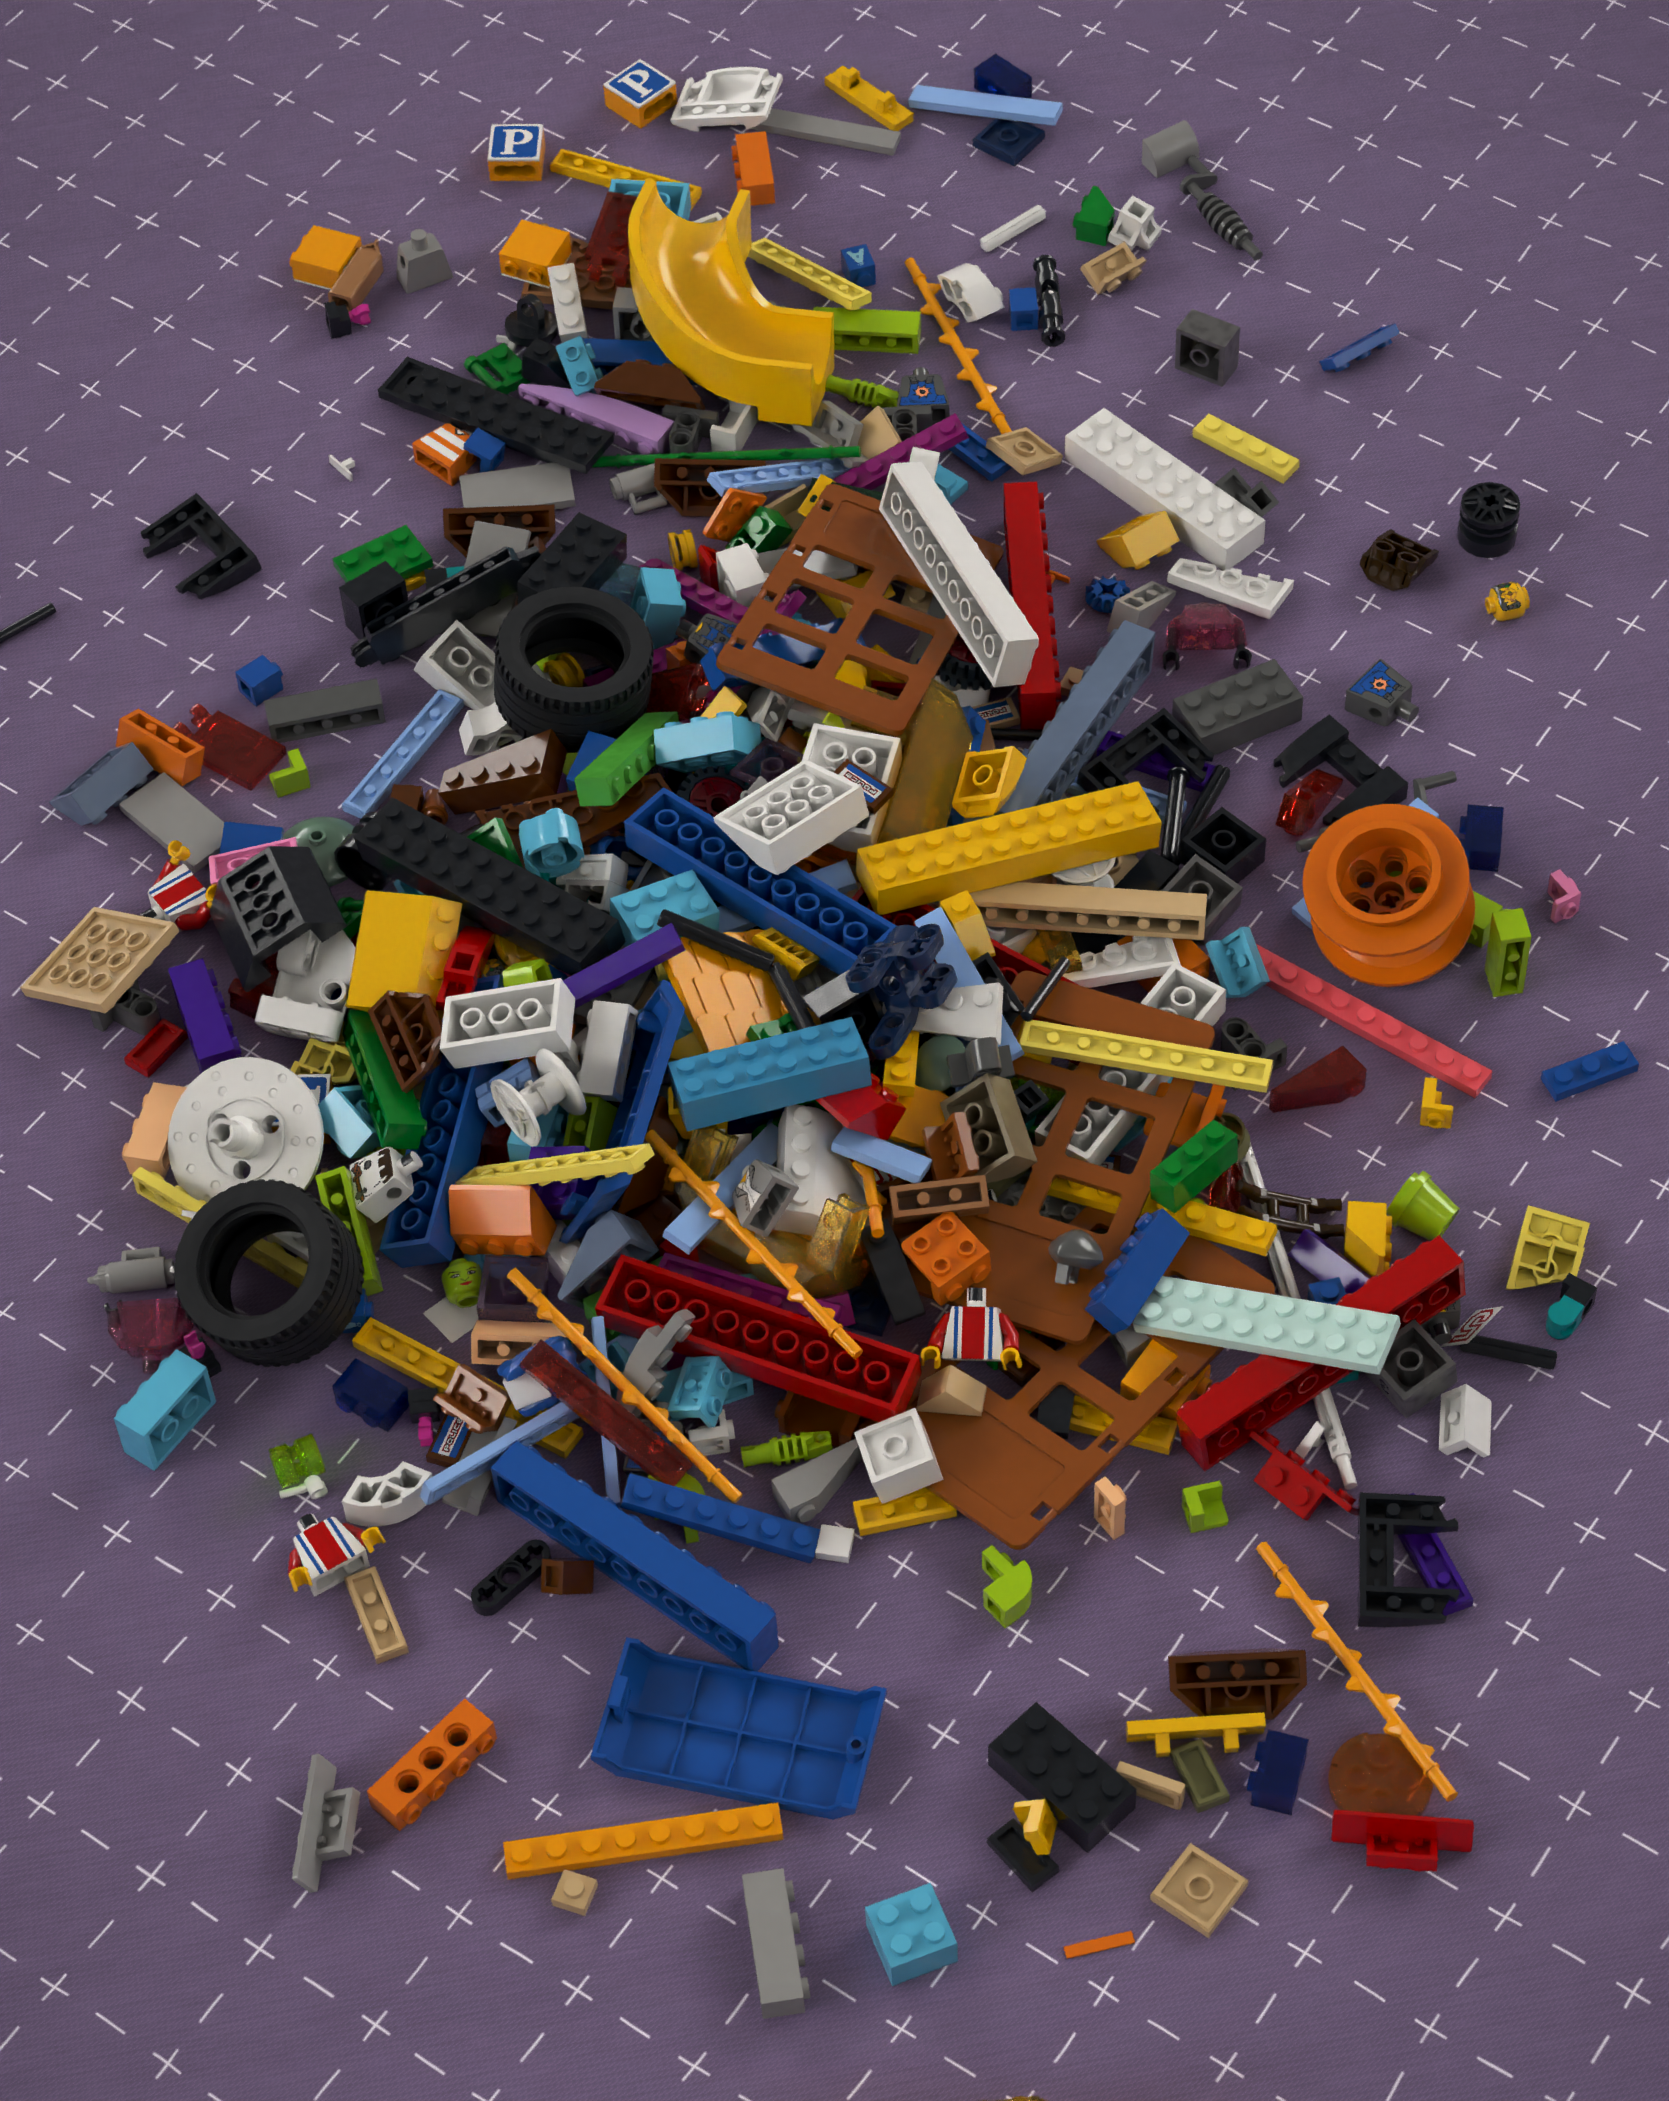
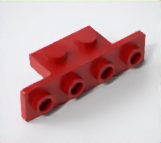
M1251 1430L1249 1436L1272 1453L1271 1457L1254 1478V1482L1306 1521H1308L1325 1496H1328L1347 1512L1358 1515V1508L1353 1505L1356 1499L1342 1488L1338 1492L1328 1485L1331 1480L1317 1469L1311 1472L1305 1468L1303 1464L1306 1460L1291 1449L1287 1453L1278 1447L1281 1441L1270 1432L1264 1430L1260 1434L1257 1431Z
M1336 1809L1333 1811L1331 1840L1341 1843L1366 1844V1866L1381 1869L1397 1868L1419 1872H1437L1438 1850L1472 1851L1474 1821Z

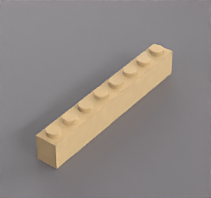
M1014 882L969 893L980 910L986 926L1204 940L1207 894Z

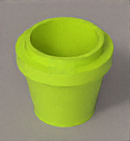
M1422 1171L1420 1174L1414 1172L1396 1194L1386 1214L1392 1216L1393 1227L1400 1226L1431 1241L1438 1235L1442 1237L1455 1219L1460 1208L1431 1180L1432 1176L1425 1171Z

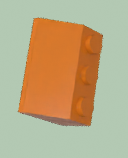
M450 1185L448 1189L450 1234L463 1254H489L496 1256L545 1255L557 1224L531 1185Z

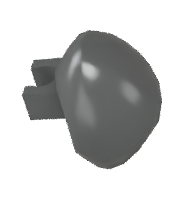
M1081 1229L1070 1230L1058 1236L1048 1247L1050 1256L1057 1262L1055 1282L1068 1285L1070 1282L1076 1284L1080 1268L1091 1270L1103 1261V1253L1098 1243L1091 1235Z

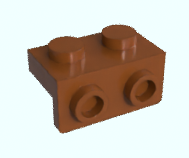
M953 1112L941 1126H927L923 1128L922 1136L927 1156L932 1159L931 1172L934 1181L970 1177L980 1170L979 1156L974 1149L972 1129L967 1122L965 1112Z
M465 1364L457 1366L445 1393L435 1394L433 1401L442 1406L441 1410L445 1414L460 1418L466 1422L465 1426L469 1430L477 1434L498 1431L512 1402L506 1391Z

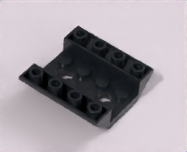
M269 846L219 879L210 909V915L241 985L246 992L272 976L265 962L266 958L310 929L323 943L347 927L345 919L309 847ZM260 881V883L255 888H253V885L256 882ZM278 919L277 922L270 927L271 922Z

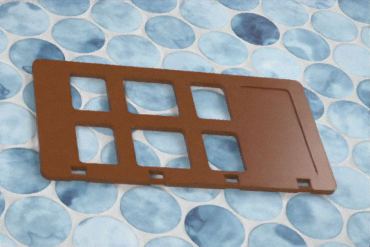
M829 484L819 496L817 503L812 507L791 540L789 547L784 551L766 579L759 594L754 598L736 626L729 641L722 648L717 657L716 666L723 672L891 736H900L906 730L959 636V632L947 614L944 618L939 619L883 597L894 580L904 582L930 593L933 592L880 512L879 506L881 501L837 484ZM824 505L831 508V510L828 512L821 508ZM971 535L995 571L1004 553L1002 547ZM794 550L803 552L802 556L793 554ZM819 550L869 569L873 573L864 588H857L806 569L803 566L812 552ZM798 584L852 605L837 633L832 634L775 612L791 585ZM765 596L774 598L773 602L764 600ZM872 615L883 616L933 636L918 664H910L856 642ZM769 629L822 649L825 653L816 668L808 669L758 650L753 646L763 630ZM735 643L744 645L743 649L735 648ZM846 660H851L904 680L907 684L897 700H890L837 680L835 677Z
M1022 971L1016 975L1011 988L1024 1008L1046 979V975L1032 971ZM1059 980L1033 1017L1049 1023L1211 1049L1215 1040V1031L1207 1023L1063 980ZM1021 1014L1011 1026L1016 1038L1024 1021L1021 1018ZM1021 1056L1012 1061L1015 1072L1014 1077L1025 1081L1031 1079L1035 1084L1062 1091L1066 1095L1044 1144L1039 1147L1032 1145L1038 1162L1029 1167L1032 1172L1017 1205L1009 1206L989 1199L990 1207L987 1214L960 1217L963 1224L990 1251L991 1271L983 1281L973 1283L968 1288H986V1307L1001 1309V1313L1008 1315L1014 1326L1070 1344L1079 1345L1087 1341L1096 1321L1084 1310L1091 1300L1089 1294L1098 1283L1103 1282L1107 1276L1104 1273L1105 1269L1113 1260L1119 1258L1122 1253L1120 1250L1121 1245L1133 1234L1135 1224L1139 1220L1150 1194V1171L1164 1161L1197 1081L1173 1077L1167 1094L1163 1097H1157L1101 1080L1099 1075L1104 1065L1080 1062L1075 1070H1068ZM1088 1102H1098L1154 1120L1144 1148L1131 1174L1121 1173L1069 1157L1065 1154ZM1057 1178H1062L1119 1196L1121 1202L1108 1232L1099 1234L1040 1215V1210L1053 1181ZM1081 1229L1091 1235L1098 1243L1103 1253V1261L1091 1270L1080 1268L1076 1284L1070 1282L1068 1285L1055 1282L1057 1262L1050 1256L1048 1247L1058 1236L1070 1230ZM913 1262L908 1264L907 1266L918 1294L933 1299L931 1282ZM967 1288L958 1299L948 1301L945 1304L967 1307Z
M1086 1206L1069 1224L1092 1232L1098 1228H1104L1108 1231L1115 1214ZM1192 1235L1187 1237L1163 1274L1166 1277L1176 1275L1184 1280L1275 1295V1286L1270 1280L1208 1240ZM1097 1320L1086 1342L1079 1345L1067 1343L1058 1351L1053 1350L1022 1328L1015 1326L1019 1333V1355L1040 1369V1371L1013 1398L1004 1399L986 1386L987 1390L982 1416L917 1411L927 1431L944 1479L925 1488L1011 1549H1025L1045 1530V1527L1057 1515L1059 1516L1113 1461V1458L1124 1447L1126 1448L1179 1395V1392L1217 1357L1224 1347L1145 1334L1178 1357L1135 1400H1127L1079 1367L1111 1335ZM940 1354L941 1365L938 1369H934V1359H928L925 1365L921 1366L922 1374L905 1411L913 1408L917 1410L922 1380L950 1364L966 1373L957 1366L960 1361L942 1359V1354ZM1176 1372H1179L1183 1377L1174 1386L1167 1382ZM1058 1385L1066 1386L1114 1420L1085 1450L1075 1448L1029 1416L1040 1405V1402ZM867 1418L860 1425L859 1430L878 1422ZM1112 1438L1117 1443L1107 1453L1101 1447ZM1044 1505L1050 1511L1039 1521L1033 1515Z

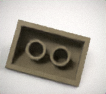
M986 1073L940 1103L945 1121L953 1112H965L967 1122L972 1129L974 1149L979 1156L980 1170L974 1176L985 1175L986 1183L1015 1177L1038 1162L1009 1079Z

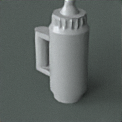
M655 463L615 474L614 478L609 479L614 499L629 500L634 514L667 505L664 496L654 487ZM657 492V497L640 502L635 500V497Z
M160 1247L122 1251L121 1261L99 1266L97 1274L88 1277L87 1282L99 1286L100 1292H110L112 1294L168 1288V1284L176 1283L174 1273L170 1272V1267L174 1266L173 1258L166 1259L165 1256H162Z

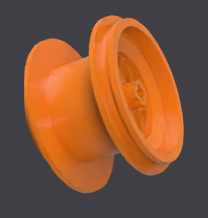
M1380 804L1364 807L1343 816L1329 826L1317 839L1307 857L1303 871V894L1311 916L1313 934L1326 959L1348 977L1365 984L1380 987H1398L1414 984L1442 971L1460 954L1466 945L1475 920V899L1470 883L1468 860L1464 848L1454 832L1434 815L1415 807L1400 804ZM1393 871L1402 872L1399 876L1396 877L1389 876V874ZM1365 882L1373 883V885L1368 888L1360 887ZM1417 887L1426 888L1421 893L1412 892Z

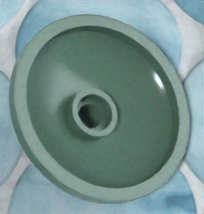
M313 817L295 824L284 833L283 840L296 837L298 847H309L312 850L329 887L340 884L348 879L337 865L334 852L346 836L352 834L354 828L352 824L335 817Z

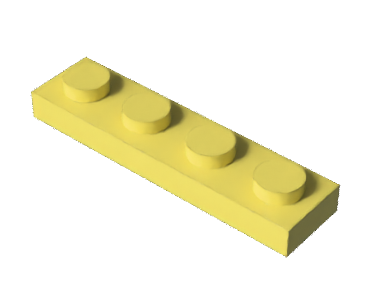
M1208 414L1193 429V437L1283 484L1299 468V459L1211 414Z

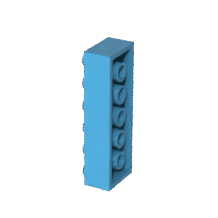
M852 1017L668 1062L672 1093L686 1131L872 1085L869 1056Z

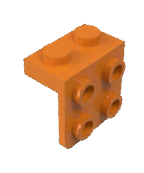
M734 488L728 489L705 526L703 534L707 538L730 542L758 507L763 506L767 497L762 492L753 493Z
M1160 1083L1155 1096H1165L1170 1083ZM1213 1084L1208 1097L1192 1092L1171 1145L1181 1147L1210 1123L1215 1116L1221 1118L1227 1102L1226 1099L1222 1098L1226 1086ZM1150 1118L1146 1119L1143 1133L1146 1136H1149L1154 1124V1120Z
M953 1212L942 1213L901 1244L903 1253L931 1282L933 1299L940 1307L948 1301L958 1299L966 1288L973 1283L983 1281L991 1271L990 1251Z

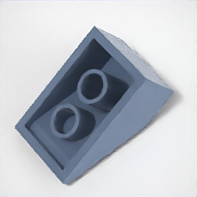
M613 1210L602 1213L596 1218L595 1224L587 1230L557 1297L560 1301L584 1309L583 1299L605 1287L621 1254L646 1262L659 1249L640 1221Z

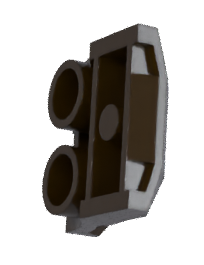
M1389 529L1378 536L1371 547L1362 554L1359 565L1368 580L1391 591H1396L1409 587L1411 582L1426 567L1433 564L1438 557L1439 551L1432 550Z

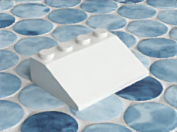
M814 723L802 761L806 759L834 772L848 759L886 785L894 788L902 762L901 739ZM890 799L875 815L868 811L869 817L858 823L856 827L836 837L829 844L842 850L856 853L858 848L875 845Z
M805 759L722 811L713 819L759 867L779 875L786 872L803 858L811 856L814 851L825 844L834 841L842 833L856 827L858 823L869 817V812L861 785Z
M797 1104L787 1106L779 1121L776 1168L782 1170L799 1186V1189L776 1223L774 1230L860 1243L857 1230L869 1225V1216L865 1210L867 1206L865 1192L841 1155L831 1151L832 1142L842 1130L843 1124L833 1115L819 1108Z

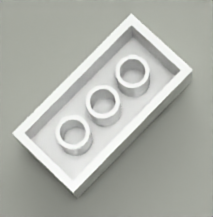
M561 978L448 996L445 999L440 1050L455 1069L533 1057L537 1055L539 1049L543 1048L553 1053L570 1051L575 997Z

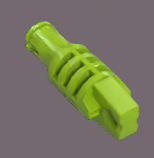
M833 375L828 376L825 386L826 392L848 397L850 402L855 403L857 401L860 405L864 403L867 407H870V405H872V408L877 406L881 408L897 407L899 396L897 391L884 387L881 384L877 386L873 382L869 384L866 380L861 382V379L858 378L851 381Z
M829 1431L800 1432L799 1436L792 1433L791 1437L788 1438L786 1435H781L782 1439H777V1436L769 1439L767 1443L741 1446L744 1468L772 1462L773 1465L781 1466V1462L786 1461L787 1465L791 1464V1460H795V1463H798L802 1458L805 1461H809V1459L819 1457L833 1450Z

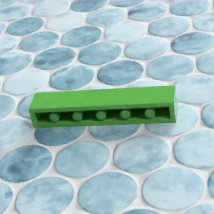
M677 711L645 713L578 774L574 780L580 806L614 805L656 765L654 729L665 728V723L679 722Z

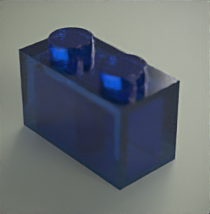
M995 53L974 68V88L981 93L1030 99L1032 97V77Z
M1468 804L1466 816H1460L1459 834H1464V839H1459L1467 856L1469 870L1498 872L1504 807Z
M357 1358L353 1360L332 1385L337 1406L346 1413L353 1412L362 1417L364 1422L373 1428L378 1426L389 1432L409 1407L407 1386Z
M1268 1729L1265 1742L1258 1741L1254 1761L1259 1762L1257 1772L1250 1771L1246 1791L1252 1792L1251 1806L1292 1815L1307 1757L1309 1739Z

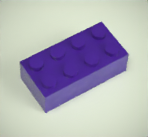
M203 958L168 968L177 1006L200 1073L220 1062L242 1057L238 1039L231 1032L234 1030L230 1016L224 1009L226 1007L222 993L217 987H214L218 986L213 968L207 969Z

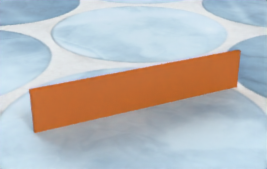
M1127 1931L1063 1946L1066 1959L1132 1944L1135 1941L1132 1931Z

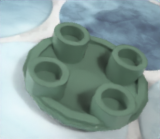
M945 1034L935 1036L925 1042L918 1050L916 1085L931 1091H944L951 1087L946 1057L950 1054L965 1052L966 1049L963 1043L955 1036Z

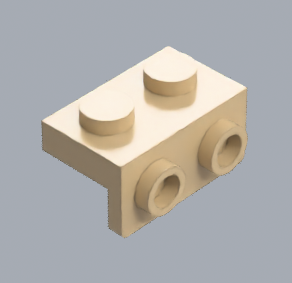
M1124 241L1083 264L1080 270L1097 295L1106 290L1108 293L1116 290L1122 284L1121 282L1127 278L1129 281L1137 278L1142 273L1141 268L1146 263L1144 257L1137 260Z

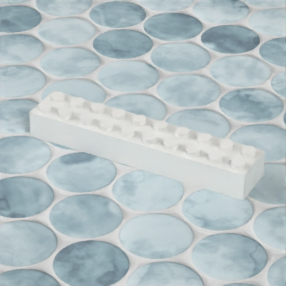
M922 461L891 464L879 506L880 512L993 687L1025 684L1028 672L1032 667L1035 650L1039 644L1037 633L1034 632L1025 615L1020 611L1013 597L1008 593L1001 579L997 576Z

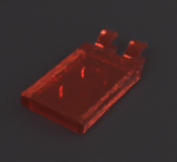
M607 192L585 252L586 260L590 261L587 267V272H590L589 280L599 282L602 276L603 264L615 266L612 274L613 277H616L614 285L625 287L628 270L630 269L629 217L637 199L636 196Z
M693 663L652 673L650 699L646 713L677 711L679 721L688 720L690 712L704 710L707 698H696L699 686L710 685L702 665Z
M198 703L189 710V713L194 715L191 723L201 727L195 734L181 722H177L172 727L205 747L202 765L250 791L287 754L286 746L219 710L212 716Z

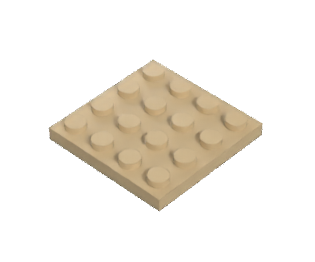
M93 907L25 981L20 989L27 997L106 1014L115 1006L126 990L133 986L135 980L144 970L152 965L153 960L161 951L169 946L171 940L178 934L179 929L174 922Z

